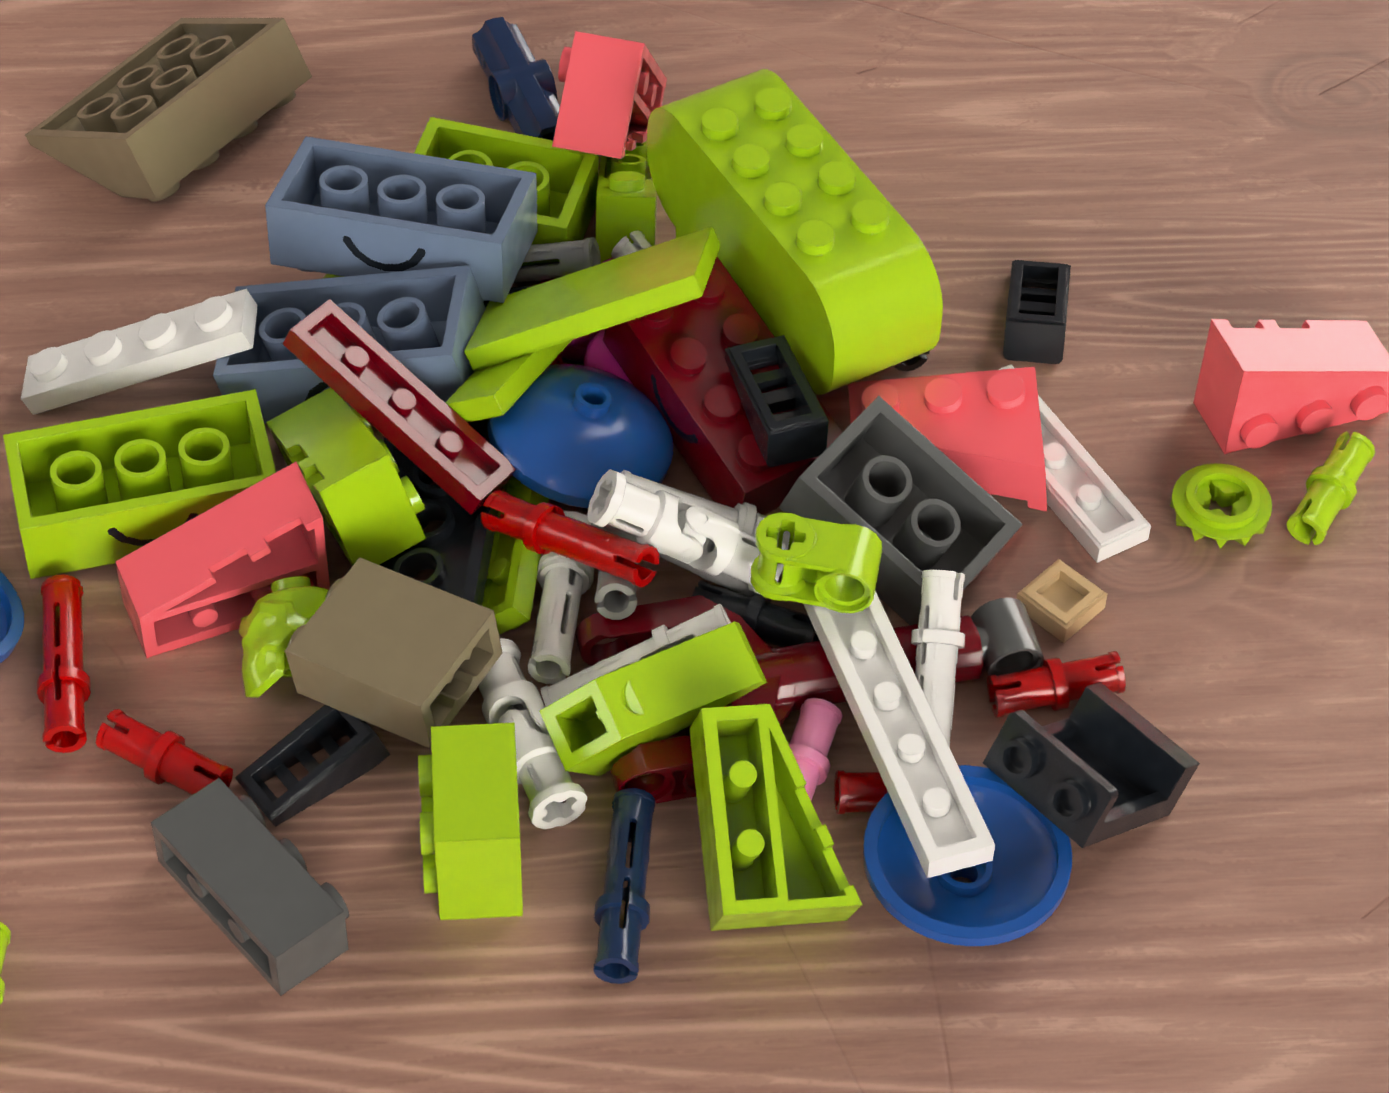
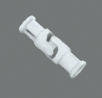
M611 469L599 480L589 502L587 513L589 522L600 527L609 524L635 535L638 543L651 545L657 548L661 554L689 564L693 568L712 576L719 575L722 572L747 583L749 590L758 593L750 582V570L760 551L756 546L755 537L740 531L739 525L735 521L686 502L682 498L664 490H658L656 493L647 491L626 482L624 474ZM782 543V549L786 550V545ZM777 564L775 576L777 582L783 570V564Z
M500 638L503 653L478 685L484 699L482 713L487 724L515 722L517 782L522 784L530 801L528 816L532 824L541 829H551L567 825L585 811L587 795L579 784L573 783L569 772L564 769L539 710L545 708L541 695L532 682L526 681L519 666L521 652L518 646L512 640Z

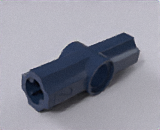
M504 17L485 21L483 27L472 35V48L488 78L490 99L497 117L500 121L509 120L517 134L553 140L560 105L557 101L555 80L549 64L544 59L535 60L517 24H510L505 21Z

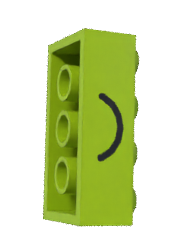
M256 389L3 435L19 530L30 579L114 564L120 558L276 473Z

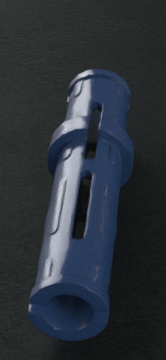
M626 788L614 794L604 892L597 899L594 910L595 922L600 927L597 958L595 959L593 969L594 974L601 980L613 984L629 983L637 978L641 931L647 927L650 920V905L645 899V890L650 859L652 818L656 800L652 794L638 788ZM628 842L631 843L629 868L625 866ZM624 881H628L626 888H623ZM623 900L625 901V910L622 928H620L619 920L621 904Z

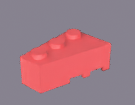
M575 31L572 48L564 47L559 63L558 78L560 82H565L552 147L621 159L625 156V150L633 151L636 148V143L643 144L647 141L648 119L655 108L662 106L667 78L644 43Z
M1211 319L1193 403L1224 454L1247 448H1261L1278 440L1302 434H1315L1325 428L1356 420H1370L1380 414L1387 413L1389 411V354L1367 321L1305 320L1301 328H1279L1275 320H1258L1255 328H1232L1227 319Z
M1035 367L861 381L848 384L850 424L880 396L987 493L1028 501V508L1047 511L1046 472Z
M297 462L292 463L115 561L122 600L146 658L239 629L242 617L252 612V608L258 599L272 592L271 583L279 579L304 576L310 578L311 586L330 589L323 516Z

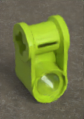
M778 512L768 515L760 521L755 534V543L760 553L751 566L750 582L754 589L763 597L775 601H792L825 607L840 613L860 612L871 605L874 599L882 554V542L876 533L857 524L832 523L804 518L793 513ZM785 531L790 533L788 550L782 549ZM777 564L784 565L781 582L775 580Z

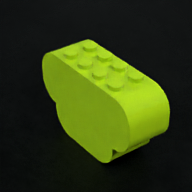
M761 69L655 108L651 112L647 126L648 163L660 202L671 222L676 227V238L713 226L720 242L717 257L774 337L785 336L815 394H826L935 348L941 333L943 300L937 272L926 247L904 218L776 73L768 69Z

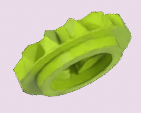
M1209 463L1191 468L1179 477L1173 488L1170 507L1174 508L1176 512V526L1189 527L1192 530L1194 541L1206 536L1215 539L1219 548H1221L1228 540H1235L1239 544L1246 546L1252 535L1264 534L1272 512V499L1266 486L1252 473L1229 464ZM1211 500L1216 501L1221 507L1232 506L1230 516L1225 515L1220 509L1209 510Z

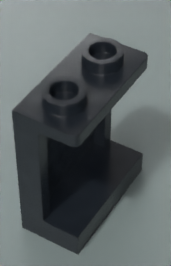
M1101 682L1086 686L1070 717L1041 726L1023 710L1010 713L983 761L985 766L1081 848L1169 816L1200 764Z

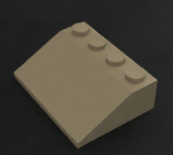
M180 18L25 134L33 147L119 196L149 199L151 202H156L173 195L180 188L179 181L193 170L202 169L215 162L219 157L218 151L231 140L242 138L253 132L258 126L257 120L269 110L280 108L291 102L296 96L295 90L309 80L312 75L284 18Z

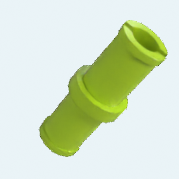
M1343 432L1339 435L1336 445L1323 466H1318L1312 470L1306 481L1307 492L1286 523L1287 530L1296 540L1309 545L1312 538L1313 544L1319 545L1325 539L1327 531L1338 512L1351 505L1357 493L1355 484L1375 455V447L1366 436L1353 432L1350 439L1349 432Z

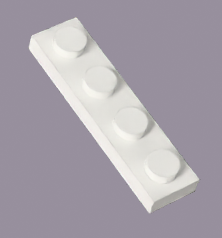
M243 289L224 296L211 297L201 303L166 314H156L146 320L111 331H101L92 337L66 345L46 348L37 354L28 356L21 400L30 412L35 415L252 349L258 305L248 290Z

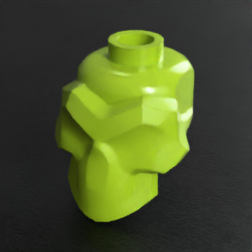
M304 576L279 579L271 583L272 592L258 599L252 608V612L242 617L238 632L242 636V678L246 698H259L281 677H292L285 650L296 629L306 625L323 604L329 591L328 589L311 586L310 578Z

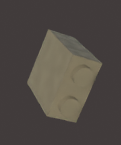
M362 558L356 561L343 579H338L333 583L323 604L306 625L296 629L285 650L297 693L430 749L431 726H448L503 653L494 610Z

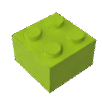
M515 722L431 726L432 754L418 755L419 793L422 811L420 812L421 855H423L424 894L438 893L440 920L523 916Z

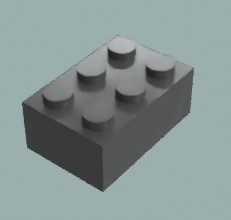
M880 396L803 472L779 506L785 513H793L804 518L838 524H857L876 533L882 542V554L875 591L878 597L909 625L919 624L922 571L946 570L965 574L964 591L1023 525Z

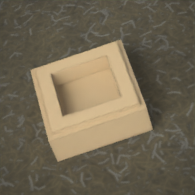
M1058 559L1018 592L1017 599L1025 604L1030 619L1065 643L1105 608L1108 594Z

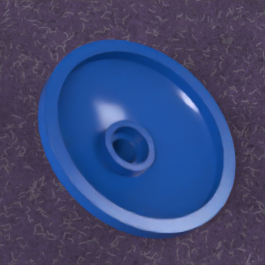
M549 365L503 416L488 418L487 422L490 444L513 465L516 470L512 475L518 481L544 497L581 508L589 507V502L599 480L608 470L611 469L619 473L627 470L631 474L661 484L667 475L673 457V439L670 428L652 401L626 380L607 371L584 365Z
M958 765L995 843L993 861L931 878L926 877L892 799L887 792L877 803L868 820L864 835L863 864L866 877L875 896L883 907L903 925L927 938L952 945H996L1017 939L1033 931L1043 924L1061 903L1069 884L1072 869V847L1069 836L989 768ZM964 877L971 880L972 883H962L954 879Z

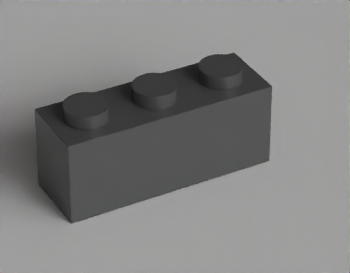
M218 778L151 822L160 864L280 996L349 950L345 921L349 917V910L344 899L331 884L325 882L320 886L307 872V866L301 853L290 840L283 838L278 841L266 828L262 813L248 796L241 795L237 797Z

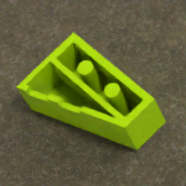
M332 388L324 390L266 422L286 465L289 466L297 462L323 516V522L352 566L359 558L380 565L426 539L416 514L425 510V507L414 485L407 476L400 479L398 466L384 441L376 439L369 422L354 408L349 406Z
M759 704L701 708L689 730L710 930L718 931L847 921L862 906V902L854 885L850 886L832 848L834 845L833 839L826 824L822 825L804 787L807 783L771 705Z

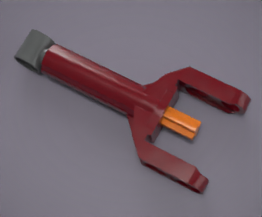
M701 595L637 605L635 611L629 617L622 620L605 618L600 613L592 614L577 626L575 632L581 658L588 665H595L603 659H607L652 638L651 631L661 625L671 629L713 609L718 604ZM995 599L980 606L972 614L971 618L969 615L960 616V632L965 634V646L963 649H958L955 683L979 679L983 665L988 676L994 674L998 676L1043 666L1044 656L1025 604L1019 599ZM724 608L731 623L734 621L740 623L767 683L724 707L770 704L781 726L792 711L800 710L806 699L818 698L829 701L832 704L847 702L820 641L773 648L767 645L740 615ZM918 624L893 628L915 674L917 646L911 644L912 630L918 629ZM618 638L615 641L606 644H596L597 642L603 639ZM690 735L639 744L630 753L621 757L611 770L616 792L626 788L642 789L653 795L656 804L696 797Z

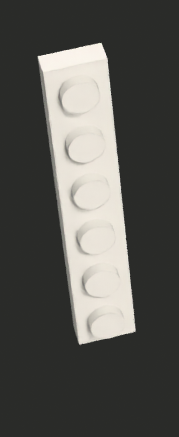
M876 591L871 605L863 611L856 613H840L825 607L803 604L926 877L931 878L993 861L995 843Z

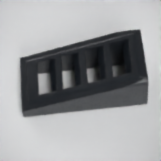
M1024 260L1012 261L1003 348L1005 359L1047 364H1059L1063 360L1071 265Z
M781 335L725 348L724 358L756 443L767 466L776 467L820 456L827 449L829 420L785 336ZM777 364L779 366V369L754 375L751 373V370ZM785 386L787 387V388H783V389H779V390H774V391L762 393V392H764V391H768V390H772V389H777V388H781V387H785ZM795 408V410L773 415V413L782 412Z
M324 705L238 774L235 779L276 827L369 772L391 754L378 735L365 721ZM347 735L350 740L340 747L335 741ZM324 749L329 754V757L319 764L312 755ZM299 762L309 772L300 781L288 769ZM274 776H277L288 789L279 798L264 783Z

